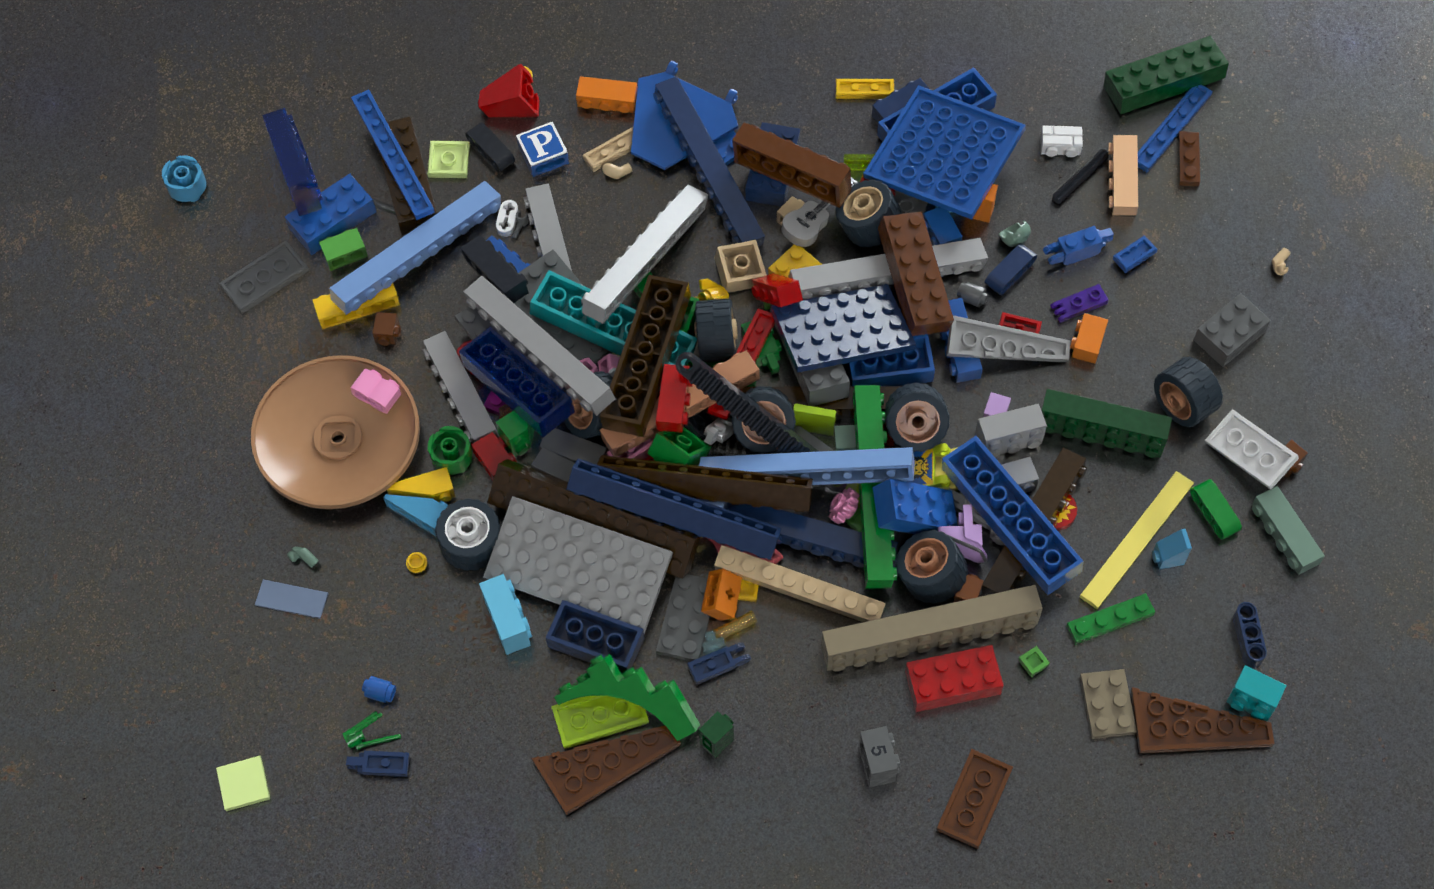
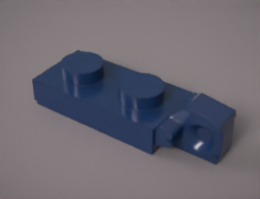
M364 751V753H359V757L347 756L346 766L347 769H355L358 774L407 777L410 755L408 752Z

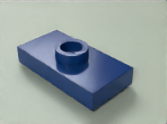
M1144 235L1115 254L1113 260L1127 273L1157 253L1158 249Z

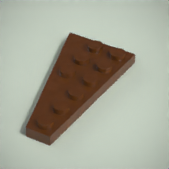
M1131 688L1139 753L1273 747L1275 744L1271 722L1248 716L1241 717L1230 714L1228 711H1218L1210 709L1205 705L1177 698L1171 699L1160 696L1158 693H1147L1139 691L1140 689Z
M666 726L642 731V733L630 736L624 735L618 739L603 740L575 747L572 750L558 751L548 756H538L531 759L564 813L568 815L676 749L681 743L675 739Z

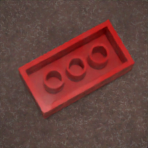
M992 645L906 663L905 674L915 712L1000 695L1004 685Z

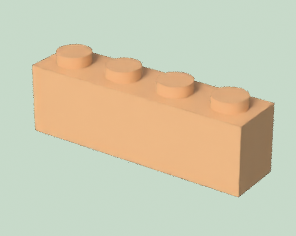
M1113 135L1112 143H1108V155H1112V160L1108 162V172H1112V178H1109L1108 190H1112L1108 206L1112 208V215L1136 216L1138 210L1137 135Z

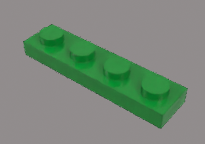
M1145 593L1067 622L1066 626L1076 645L1155 615V610Z

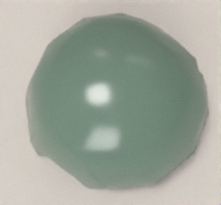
M1023 221V225L1015 223L1000 232L1001 240L1009 247H1016L1020 243H1025L1031 234L1030 226L1026 221Z

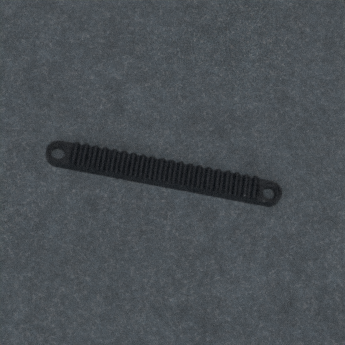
M684 352L679 355L676 361V369L689 380L690 384H694L698 390L703 391V394L708 395L711 400H715L717 405L723 406V409L725 411L728 410L730 415L736 416L738 421H742L751 431H755L758 436L763 437V440L765 442L768 441L770 446L776 447L778 452H819L691 352ZM689 359L693 366L689 369L684 368L681 361ZM829 484L825 486L834 492H840L846 488L847 484Z

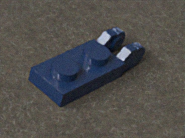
M737 643L730 647L726 646L689 662L687 667L695 684L698 685L735 669L736 666L748 663L751 660L749 654L735 659L731 656L744 650V643Z

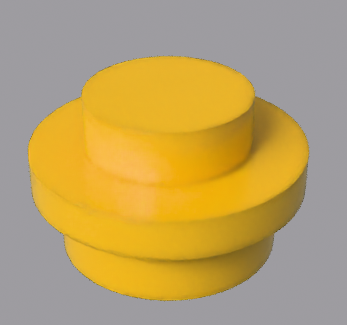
M420 552L410 554L406 560V566L412 573L423 572L428 565L426 556Z

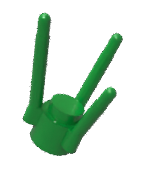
M374 711L357 725L342 733L349 748L351 749L356 746L357 750L399 739L401 735H391L362 742L365 739L362 730L382 717V713L378 714L377 711Z

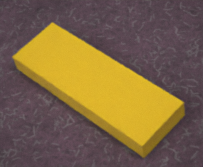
M836 79V99H884L894 91V79Z

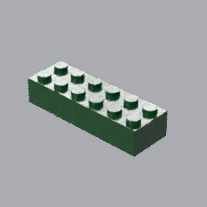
M1210 35L1105 72L1103 87L1120 114L1184 93L1192 87L1197 86L1198 88V85L1204 86L1226 78L1229 62Z
M1051 389L1046 390L1041 409L1047 425L1045 433H1057L1066 438L1083 439L1087 443L1096 442L1109 448H1121L1130 453H1143L1148 457L1161 458L1168 440L1172 417Z

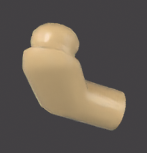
M605 163L602 166V171L611 178L619 179L631 173L632 168L629 163L621 167Z
M1283 248L1272 259L1273 269L1277 275H1284L1288 272V267H1286L1284 261L1291 253L1286 248Z

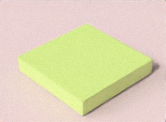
M430 141L428 178H467L470 142Z
M261 756L216 768L226 811L270 799Z

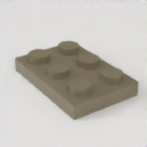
M1119 669L1081 674L1080 681L1091 738L1099 739L1135 735L1137 729L1125 670Z

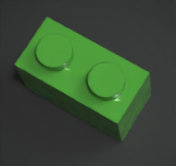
M357 228L346 230L339 235L327 237L319 242L330 271L368 257Z

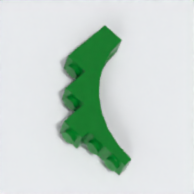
M610 654L605 657L599 655L590 661L591 665L586 669L587 672L576 678L577 682L571 685L568 682L559 687V692L554 697L558 705L585 696H611L625 699L655 715L669 729L677 741L696 732L700 726L699 721L674 679L668 683L664 680L653 687L642 667L636 670L632 667L621 674Z

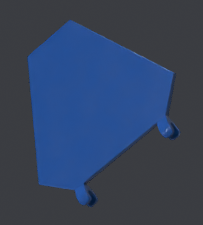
M670 61L665 72L638 79L631 154L663 170L688 157L686 151H682L678 136L672 133L671 123L668 119L664 118L660 103L657 104L653 96L655 84L675 77L674 75L678 72V63ZM679 79L713 142L738 128L732 107L738 99V92L736 90L730 89L724 100Z

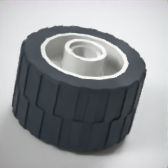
M477 499L458 500L453 504H449L440 513L435 527L436 538L443 557L455 568L466 571H474L486 567L501 529L498 516L487 503Z

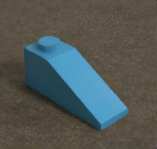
M389 494L383 497L387 507L436 536V521L440 513L448 506L445 502H437L432 498Z

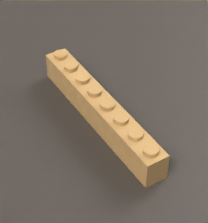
M721 545L714 564L715 570L724 568L742 577L743 580L861 622L881 619L886 603L723 545Z

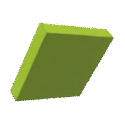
M794 404L795 426H800L808 432L834 436L835 410Z

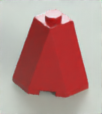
M519 64L480 90L479 109L488 117H539L540 100L538 94H534L533 87L530 84L533 82L529 71L522 64Z

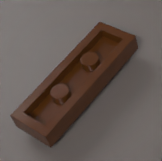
M1179 131L1178 160L1180 186L1199 187L1200 185L1199 132Z

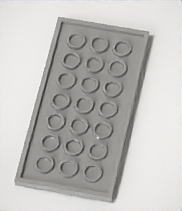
M512 496L483 578L491 579L504 574L506 581L511 580L514 589L559 605L562 600L640 627L644 630L645 634L673 552Z

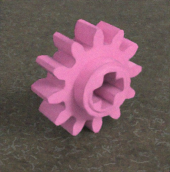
M850 487L847 490L844 489L842 493H838L831 502L829 518L838 525L841 522L844 523L846 519H850L857 510L859 494Z

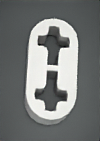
M512 200L504 201L499 209L496 229L497 233L502 237H509L515 231L517 223L516 213L519 210L517 203ZM509 208H512L513 210H511L510 214L507 215L506 211L509 210ZM508 222V227H506V230H503L502 227Z

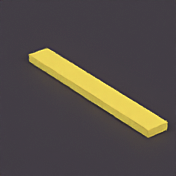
M1177 471L1174 473L1081 593L1080 598L1095 609H1099L1186 496L1190 488H1192L1194 482Z

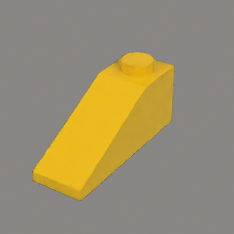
M446 467L395 482L387 489L389 495L432 498L437 502H448L456 497Z

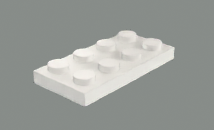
M1233 409L1205 439L1206 444L1270 490L1299 459L1296 453Z

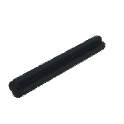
M1104 148L1100 149L1053 194L1052 200L1057 204L1064 201L1109 158L1108 151Z

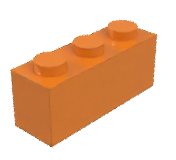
M580 76L576 93L577 107L635 113L637 83Z

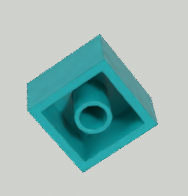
M1245 665L1226 702L1238 711L1243 710L1251 714L1253 718L1268 721L1277 708L1287 685Z

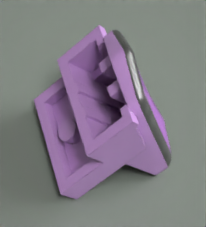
M963 505L962 512L958 513V526L938 527V531H942L952 537L964 558L976 563L987 562V553L982 547V524L973 525L972 505Z

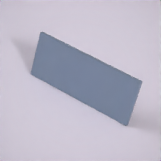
M263 579L255 606L321 619L329 593Z

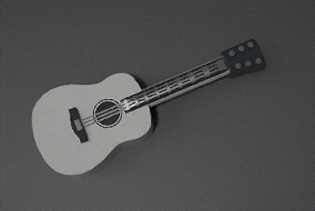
M851 177L852 187L854 184L857 183V181ZM808 201L800 209L791 211L783 219L781 228L783 235L797 246L807 247L812 245L816 241L819 231L828 223L829 213L826 208L830 204L822 201L820 204Z

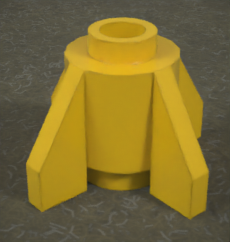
M700 279L699 286L702 292L697 297H694L699 298L700 301L729 298V293L723 286L710 279Z

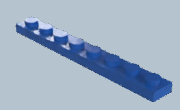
M370 90L352 96L351 99L415 219L419 220L434 213L435 211Z

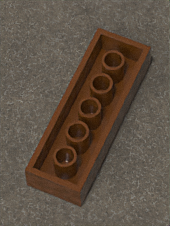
M745 122L732 140L735 163L831 205L841 208L851 191V168L842 162L838 163L831 160L826 155L817 154L807 147L796 145L791 140L782 139L772 132H766L759 129L756 125H750Z
M922 211L883 216L878 226V231L901 311L912 336L948 331L954 322V318Z

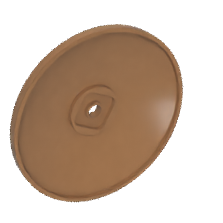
M328 356L295 367L279 378L265 393L252 421V452L263 477L282 496L312 508H346L377 497L390 488L403 475L417 450L420 420L414 398L409 389L391 370L379 363L361 357ZM364 369L375 370L381 374L383 379H391L399 385L401 396L387 414L375 409L352 394L350 387ZM337 435L344 436L341 442H334L333 438Z

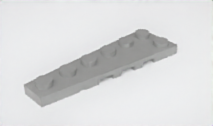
M953 316L954 322L949 328L946 356L1050 362H1067L1069 360L1070 340Z

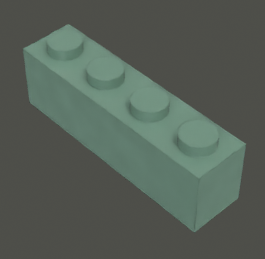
M1276 486L1255 497L1252 503V510L1264 523L1266 532L1275 539L1278 550L1287 557L1291 569L1295 570L1299 575L1319 565L1325 555L1279 487Z

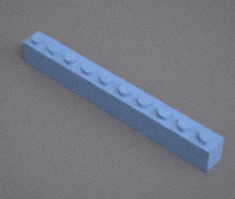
M486 181L482 182L329 288L331 300L346 315L351 311L357 310L361 304L373 299L378 292L390 287L394 281L404 277L411 269L420 266L430 256L436 255L441 248L450 245L460 235L466 234L470 228L480 224L490 214L496 213L501 206V195Z
M913 447L700 457L699 466L812 478L813 485L884 482L890 478L901 481H914L915 461Z

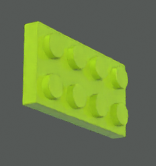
M585 696L560 705L551 706L564 749L649 723L644 708L625 699L611 696Z

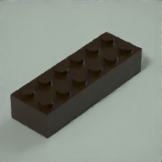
M410 116L387 123L435 212L419 220L415 219L380 154L401 235L410 233L437 214Z

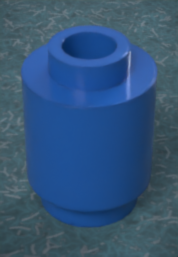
M371 676L369 679H365L362 691L364 692V697L386 703V701L391 703L396 693V686L392 685L390 681Z

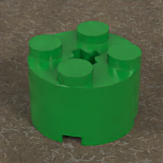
M445 426L440 428L435 434L433 433L429 438L428 452L436 470L446 467L449 475L464 473L472 461L473 452L469 438L463 430L455 426Z

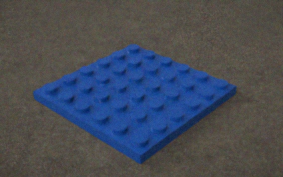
M918 85L867 166L863 176L868 180L881 181L891 189L972 220L1024 133L1025 124Z

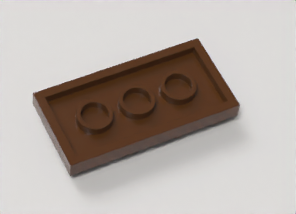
M971 749L936 830L978 849L1013 766Z

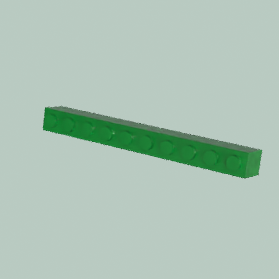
M855 385L852 397L856 450L884 449V443H887V431H883L886 416L885 412L881 410V406L884 405V393H880V385ZM882 482L858 483L865 589L892 588L893 581L897 580V568L893 567L896 550L895 547L891 546V540H894V530L879 528L873 487Z

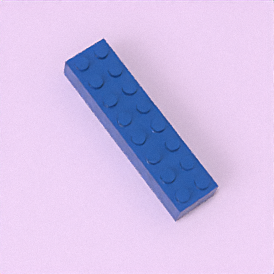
M974 436L942 458V470L1047 596L1083 571L1084 561L977 436Z

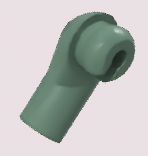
M293 547L287 554L292 562L300 558L311 568L319 562L307 548Z

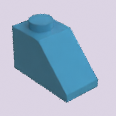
M1181 529L1156 543L1154 550H1152V558L1154 563L1158 564L1159 570L1185 564L1192 549L1186 529Z

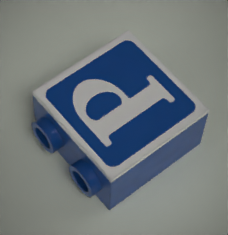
M553 122L516 135L518 148L532 177L569 164L568 152Z

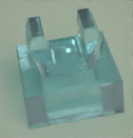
M714 631L705 633L706 642L702 643L704 656L726 648L723 637L716 639Z

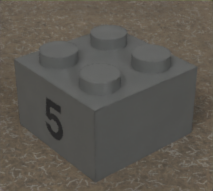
M887 726L861 731L858 746L869 788L895 782L901 764L898 754H894L893 746H895L892 732L888 733Z

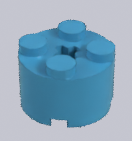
M182 155L176 157L173 161L169 160L164 165L162 178L171 198L181 202H195L199 200L206 189V178L197 160L193 157Z

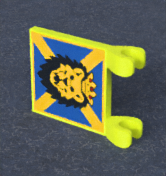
M943 443L924 452H913L915 461L914 481L906 482L931 487H950V479H948L947 475L935 477V456L945 457L950 453L948 445Z

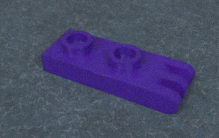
M1097 284L1052 303L1050 307L1052 310H1055L1054 314L1056 316H1060L1058 321L1062 323L1108 304L1109 299L1100 284Z

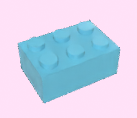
M504 574L479 583L485 604L506 655L531 646L529 638L532 637L530 626L523 615L519 599L516 598L511 580L506 581Z

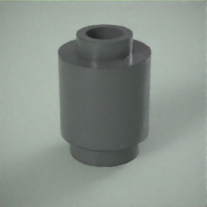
M962 282L959 286L957 297L962 298L963 302L980 307L981 304L985 305L989 294L986 293L987 289L970 282Z

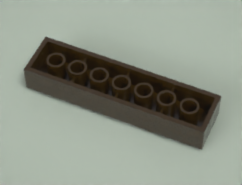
M648 275L610 385L615 400L600 414L603 429L644 437L661 387L664 364L669 363L691 298L689 282Z

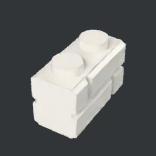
M1042 126L1040 135L1041 154H1046L1049 157L1056 155L1075 157L1081 155L1083 145L1082 127Z

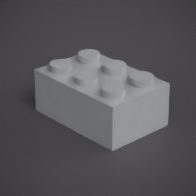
M1039 404L979 418L975 436L981 440L996 458L1003 453L1008 452L1012 454L1023 448L1028 447L1032 449L1042 444L1047 425Z

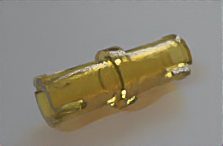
M750 610L737 618H731L729 622L712 629L717 641L720 642L722 639L733 634L737 635L741 633V630L756 624L757 619H754L756 617L753 611Z

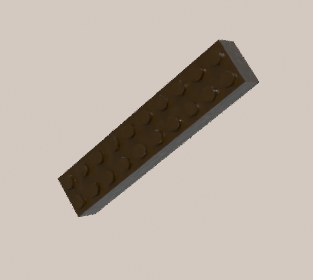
M506 459L498 464L487 501L488 504L507 511L512 496L672 551L673 555L666 573L683 579L690 572L701 538L694 533L678 530L674 526L658 523L654 519L645 516H637L633 512L617 509L613 505L597 502L593 498L584 495H576L572 491L566 490L567 481L512 460Z

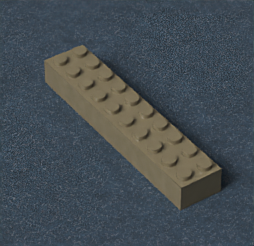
M1036 585L822 631L821 649L827 671L833 670L836 672L844 670L847 666L854 665L855 667H860L874 660L882 662L892 656L905 657L915 651L923 653L933 647L946 648L956 642L968 643L974 638L981 637L982 639H987L1001 632L1002 634H1009L1019 628L1031 629L1038 624L1043 608Z

